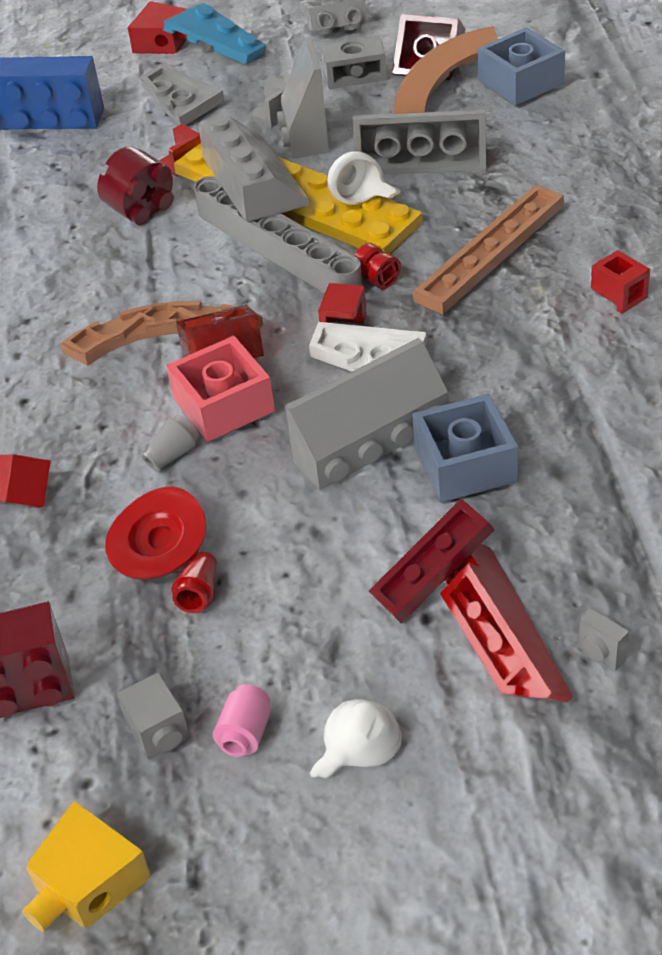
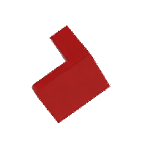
M180 124L172 129L175 145L169 148V155L159 160L171 169V173L176 177L180 175L175 173L174 163L194 147L201 144L200 133L184 124Z
M329 283L318 309L319 322L335 323V321L364 323L367 315L364 286Z
M17 454L0 455V503L43 507L51 461Z

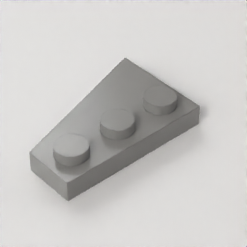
M163 64L141 76L143 88L177 125H187L224 102L222 90Z

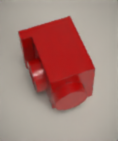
M616 250L592 265L591 289L615 303L617 311L623 314L648 298L650 268L623 252Z

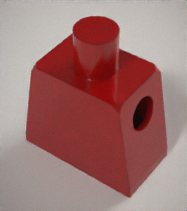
M149 1L127 27L132 53H177L187 41L188 35L176 30L173 34L163 31L164 21L186 11V9Z

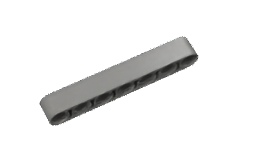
M215 176L203 177L195 182L194 190L198 212L203 220L323 293L326 292L329 283L362 286L360 261L352 254L281 213L246 222Z

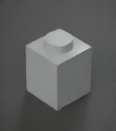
M158 672L116 693L124 720L148 760L162 752L171 751L179 743L190 738L183 710Z

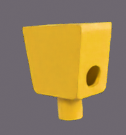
M74 801L28 861L26 869L39 893L23 908L22 912L28 921L41 932H45L63 912L81 927H90L151 877L143 851Z

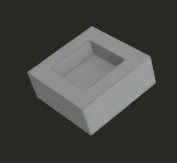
M590 608L579 619L578 648L590 659L602 662L616 671L627 658L629 631Z

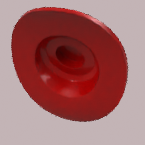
M166 486L143 494L130 503L110 526L105 540V551L108 561L120 574L137 580L160 578L180 569L198 553L203 545L207 530L204 511L195 497L182 488Z

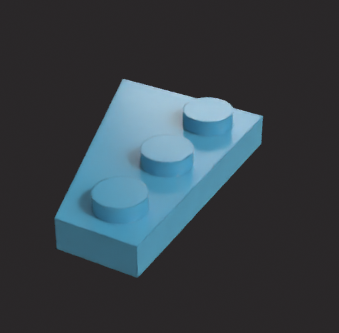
M204 2L164 21L163 31L173 34L176 30L188 35L187 41L195 44L199 41L214 46V52L245 65L265 55L266 45Z

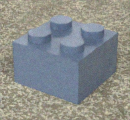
M527 27L478 48V81L515 106L564 84L565 50Z
M490 394L412 413L414 448L439 502L518 482V445Z

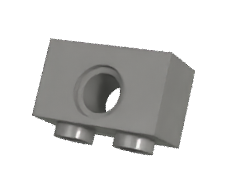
M380 36L321 45L323 69L329 89L387 80L386 54Z

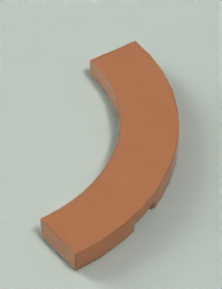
M494 26L463 33L443 42L426 53L415 63L402 81L395 99L394 114L426 113L431 93L449 76V72L458 66H465L477 61L478 48L497 40Z
M201 301L157 303L119 312V318L101 325L98 321L71 335L60 343L63 354L89 366L98 358L119 347L161 335L201 334L223 339L235 336L242 344L263 326V318L260 314L228 304H222L221 307L202 306Z

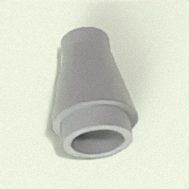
M176 415L173 419H166L148 450L142 455V459L152 470L160 472L164 466L195 447V440L199 437V433L193 424L181 415Z

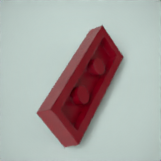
M461 498L369 592L402 623L495 529L483 516Z

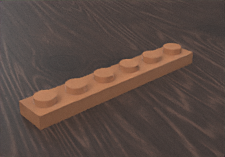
M534 185L413 291L414 302L443 315L563 208L564 195Z

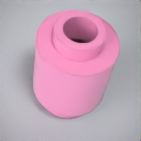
M244 684L238 686L235 691L228 695L213 731V738L224 753L234 757L251 755L257 751L271 714L270 698L264 690L254 685Z

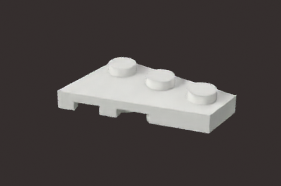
M318 322L309 344L310 357L352 372L417 338L422 340L426 347L427 335L426 332Z

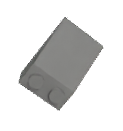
M311 37L304 38L281 96L282 111L277 112L279 131H281L283 147L290 148L292 159L329 153L321 67Z

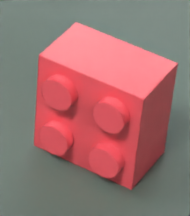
M235 336L166 365L173 399L207 442L275 412L270 376Z

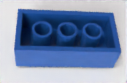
M93 56L0 57V130L97 128L104 112V104Z

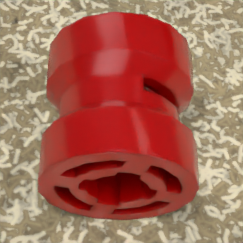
M373 243L362 245L354 255L360 261L362 278L368 279L372 285L379 289L389 288L400 275L401 262L399 259L389 253H384L382 248Z

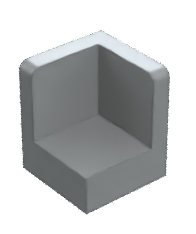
M272 76L263 81L264 104L250 113L251 120L270 128L278 124L277 112L282 111L281 96L287 82Z

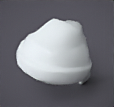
M360 151L348 152L335 160L327 178L328 189L333 197L349 205L364 203L376 196L393 198L395 195L400 194L401 191L399 188L387 184L384 181L383 171L378 162L370 155Z
M354 699L337 706L327 719L324 728L326 752L313 766L310 772L311 777L328 778L342 766L373 767L390 761L400 749L402 738L399 724L392 712L386 706L369 700Z

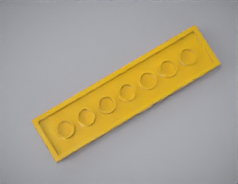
M201 144L194 147L174 163L177 175L194 182L203 177L215 176L203 159ZM278 157L310 200L309 206L281 213L302 226L356 248H360L366 243H373L382 248L384 253L390 254L423 223V212L382 196H376L356 205L344 204L335 199L328 189L327 175Z

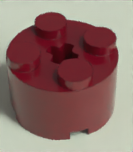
M133 146L120 148L108 158L105 164L109 167L105 175H99L97 191L99 198L109 207L135 224L143 225L151 215L159 210H166L171 206L174 200V195L171 193L173 176L171 169L167 165Z

